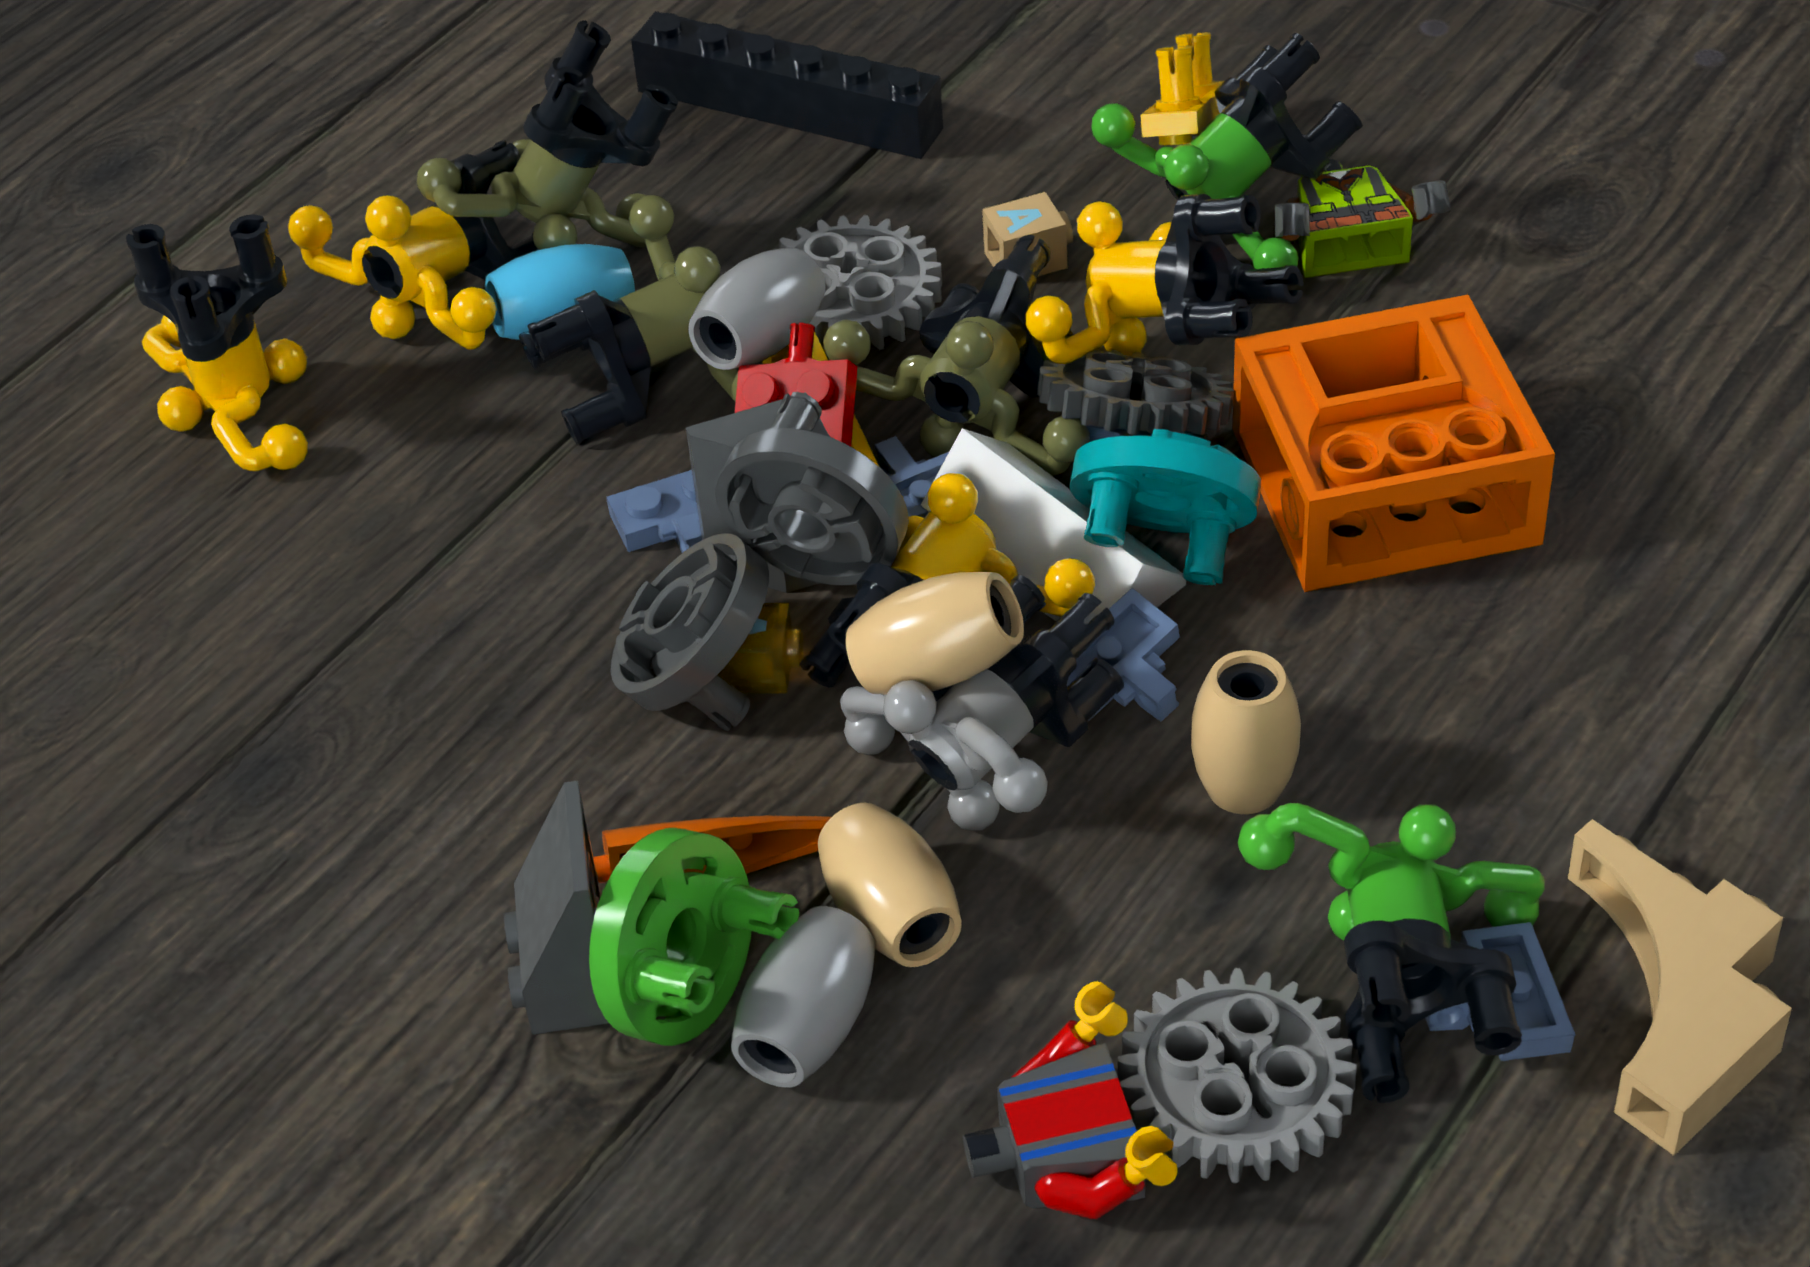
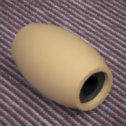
M958 572L931 577L901 588L883 598L853 622L846 633L848 659L860 684L872 694L886 695L892 686L907 680L922 682L931 691L940 690L972 678L993 666L1022 641L1024 634L1022 612L1011 586L998 573Z
M1252 650L1235 651L1216 661L1198 692L1192 714L1191 748L1200 780L1216 805L1236 814H1254L1272 806L1290 780L1299 754L1301 719L1296 694L1282 665L1265 653Z
M871 803L850 805L837 812L827 821L818 838V851L823 877L837 908L860 920L873 935L875 950L900 965L919 967L929 964L944 955L953 946L960 934L961 917L951 880L942 862L925 839L905 821Z

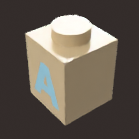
M1046 192L983 209L984 252L993 267L999 261L1008 258L1019 238L1033 235L1035 237L1028 251H1032L1039 239H1042L1049 246L1051 252L1048 264L1041 270L1038 276L1067 268V244L1073 242L1072 226L1067 214L1064 211L1058 212Z

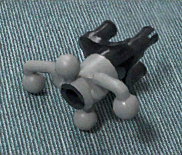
M1017 574L1011 579L1009 585L1018 600L1023 623H1025L1037 611L1046 606L1044 602L1045 597L1040 589L1027 577ZM1083 593L1077 602L1048 630L1042 628L1038 629L1034 634L1023 636L1022 641L997 663L966 681L954 684L937 702L933 692L922 682L916 680L901 681L892 686L886 695L872 694L861 686L850 687L842 694L840 699L841 709L847 718L844 728L847 743L858 753L864 755L879 754L886 750L893 741L895 729L899 731L908 741L909 749L921 768L950 792L947 808L951 819L962 829L977 831L987 828L998 816L1000 804L1008 811L1015 813L1030 812L1038 807L1046 796L1048 781L1044 770L1033 760L1019 758L1013 747L1029 732L1065 747H1071L1088 730L1087 721L1110 698L1124 688V682L1118 672L1105 660H1098L1097 657L1090 661L1088 667L1067 686L1070 674L1077 667L1076 659L1099 636L1114 625V617L1106 607L1098 616L1096 615L1085 624L1084 619L1102 602L1092 594ZM991 769L995 772L993 787L987 781L981 780Z

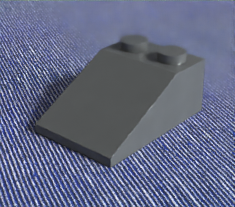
M564 782L514 882L516 911L504 913L505 934L509 953H519L520 965L508 967V982L512 1006L514 1009L526 1007L532 1035L609 1023L602 1014L595 999L589 966L591 931L601 892L579 782Z

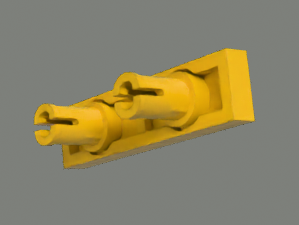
M1193 33L1175 36L1178 49L1174 50V47H1166L1156 50L1161 99L1156 100L1154 105L1140 115L1142 137L1158 136L1159 145L1190 143L1193 140L1192 136L1198 135L1219 114L1214 91L1224 81H1212L1210 33H1197V36H1193Z

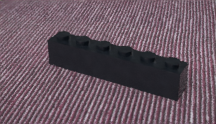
M657 11L653 13L631 39L638 92L643 93L647 85H659L670 91L679 102L918 159L923 158L943 130L941 79L937 75L919 72L913 68L897 67L871 61L861 56H849L827 51L813 45H801L775 39L764 34H753L727 28L721 24H709L679 17L673 13Z

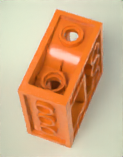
M1469 295L1235 338L1232 429L1247 463L1260 475L1262 480L1260 493L1304 592L1543 545L1555 452ZM1458 502H1469L1478 505L1481 510L1473 514H1464L1452 509L1451 505ZM1408 513L1416 515L1420 519L1404 521L1394 516ZM1341 525H1351L1358 527L1363 533L1355 537H1343L1337 535L1332 530Z

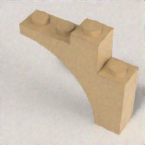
M1592 819L1574 836L1568 879L1589 894L1609 914L1624 933L1635 951L1644 972L1650 994L1652 1025L1645 1041L1632 1061L1622 1069L1614 1113L1672 1155H1675L1781 1052L1792 1008L1779 1000L1769 988L1762 984L1754 983L1753 980L1773 962L1783 917L1772 911L1761 899L1746 894L1725 879L1706 895L1697 889L1686 877L1671 872L1638 850L1630 840L1614 834Z

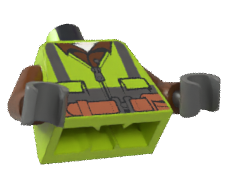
M1329 159L1331 165L1316 180L1301 177L1298 179L1297 196L1288 199L1285 203L1275 205L1274 238L1281 237L1291 244L1299 240L1302 271L1305 278L1406 263L1410 260L1412 226L1430 219L1434 213L1451 211L1447 184L1443 180L1421 183L1412 187L1413 195L1411 196L1398 187L1389 184L1376 167L1362 166L1343 169L1339 161Z

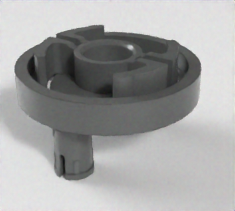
M793 392L791 396L786 394L771 428L744 437L732 449L715 486V497L719 512L734 535L738 536L759 553L767 563L785 573L817 583L855 585L872 563H880L887 566H892L908 531L909 516L906 503L891 478L864 454L841 441L811 432L822 414L821 407L814 398L801 392ZM745 473L755 476V487L760 499H757L755 495L752 477L745 475Z
M729 533L717 534L703 539L684 551L652 583L645 581L638 589L619 627L621 632L616 638L611 660V677L614 685L646 710H665L687 701L707 715L722 730L728 731L731 725L737 726L749 710L750 698L726 682L718 673L736 654L745 639L751 636L749 633L757 618L767 621L769 618L771 607L765 602L769 585V568L766 560L738 536ZM653 668V671L657 677L653 676L650 669Z

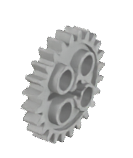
M844 215L840 216L838 225L830 227L822 219L817 220L818 231L813 233L802 227L797 228V241L788 238L779 239L780 249L791 247L804 251L816 261L824 275L825 294L817 312L809 323L816 327L815 333L820 344L824 342V336L830 326L846 319L857 321L868 332L871 343L879 350L884 349V337L891 336L898 341H904V327L920 330L922 317H927L935 309V303L942 300L941 263L937 262L936 249L926 248V237L923 235L911 238L910 227L907 225L891 231V220L886 218L877 226H871L868 215H863L857 225H850Z
M1234 968L1229 984H1220L1211 970L1204 971L1203 988L1195 989L1183 978L1177 979L1175 1000L1156 991L1153 994L1152 1013L1142 1010H1136L1134 1013V1031L1123 1032L1122 1055L1118 1056V1079L1128 1108H1131V1116L1136 1130L1147 1126H1154L1174 1142L1172 1160L1177 1164V1168L1185 1164L1192 1156L1200 1159L1201 1177L1207 1179L1217 1164L1227 1165L1232 1183L1239 1182L1243 1166L1249 1165L1254 1166L1263 1181L1269 1180L1271 1161L1277 1159L1292 1172L1297 1171L1299 1168L1300 1148L1319 1158L1323 1155L1324 1135L1339 1138L1342 1128V1116L1351 1114L1356 1080V1064L1351 1063L1352 1041L1351 1039L1339 1038L1341 1020L1338 1016L1321 1019L1322 999L1320 997L1311 998L1300 1004L1297 1002L1298 983L1293 981L1280 992L1271 990V974L1264 972L1255 985L1245 984L1244 975L1240 968ZM1280 1085H1292L1293 1087H1284ZM1256 1108H1257V1110L1259 1111V1113H1260L1264 1118H1262V1117L1258 1114V1112L1255 1110ZM1222 1112V1113H1229L1230 1115L1224 1116V1115H1216V1114H1214V1113Z

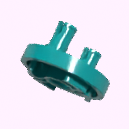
M1153 429L1152 436H1115L1094 440L1081 446L1076 451L1074 457L1070 491L1081 504L1090 508L1084 532V539L1087 542L1103 547L1123 546L1127 524L1161 531L1190 533L1188 554L1182 577L1196 584L1216 585V583L1221 584L1223 582L1224 559L1229 533L1250 524L1257 516L1262 480L1254 468L1220 445L1210 447L1211 441L1169 430Z

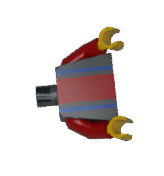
M1091 982L1085 985L1075 999V1011L1081 1020L1079 1022L1070 1020L1040 1052L1010 1079L1004 1080L997 1087L1000 1126L963 1135L965 1155L972 1178L1013 1169L1023 1202L1030 1208H1049L1091 1220L1098 1219L1125 1201L1145 1198L1146 1178L1158 1186L1169 1185L1176 1178L1177 1164L1165 1154V1152L1173 1148L1174 1142L1159 1128L1154 1126H1147L1138 1131L1136 1130L1106 1043L1096 1045L1095 1036L1098 1033L1107 1037L1116 1036L1123 1032L1127 1026V1012L1117 1003L1112 1002L1115 992L1101 982Z

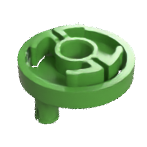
M665 828L645 836L629 849L613 870L602 892L593 920L589 948L590 977L595 999L605 1019L618 1032L628 1037L659 1045H679L694 1039L718 1018L732 997L745 966L751 931L780 939L799 917L798 908H788L782 905L793 907L798 903L797 899L791 894L769 892L750 887L745 869L739 857L725 841L716 836L680 828ZM704 865H706V869H705V872H704V873H699V872H686V873H684V870H685V869L703 870ZM657 1016H669L665 1019H656Z

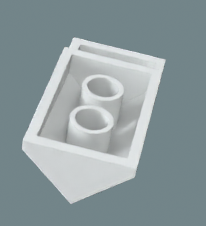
M963 428L961 429L934 481L942 475L957 473L965 475L973 482L978 491V503L974 514L981 518L992 530L996 538V549L1012 560L1019 575L1027 577L1034 584L1044 586L1048 569L1059 560L1073 558L1081 560L1088 565L1095 576V587L1092 595L1097 597L1102 603L1084 619L1085 624L1096 615L1098 616L1106 607L1109 609L1131 588L1158 607L1186 585V580L1182 577L1183 573L1126 531L1123 546L1103 547L1087 542L1084 539V532L1090 508L1081 504L1072 495L1068 487L1009 443ZM927 492L921 506L929 513L931 510L928 506ZM1045 613L1055 621L1060 618L1059 616Z

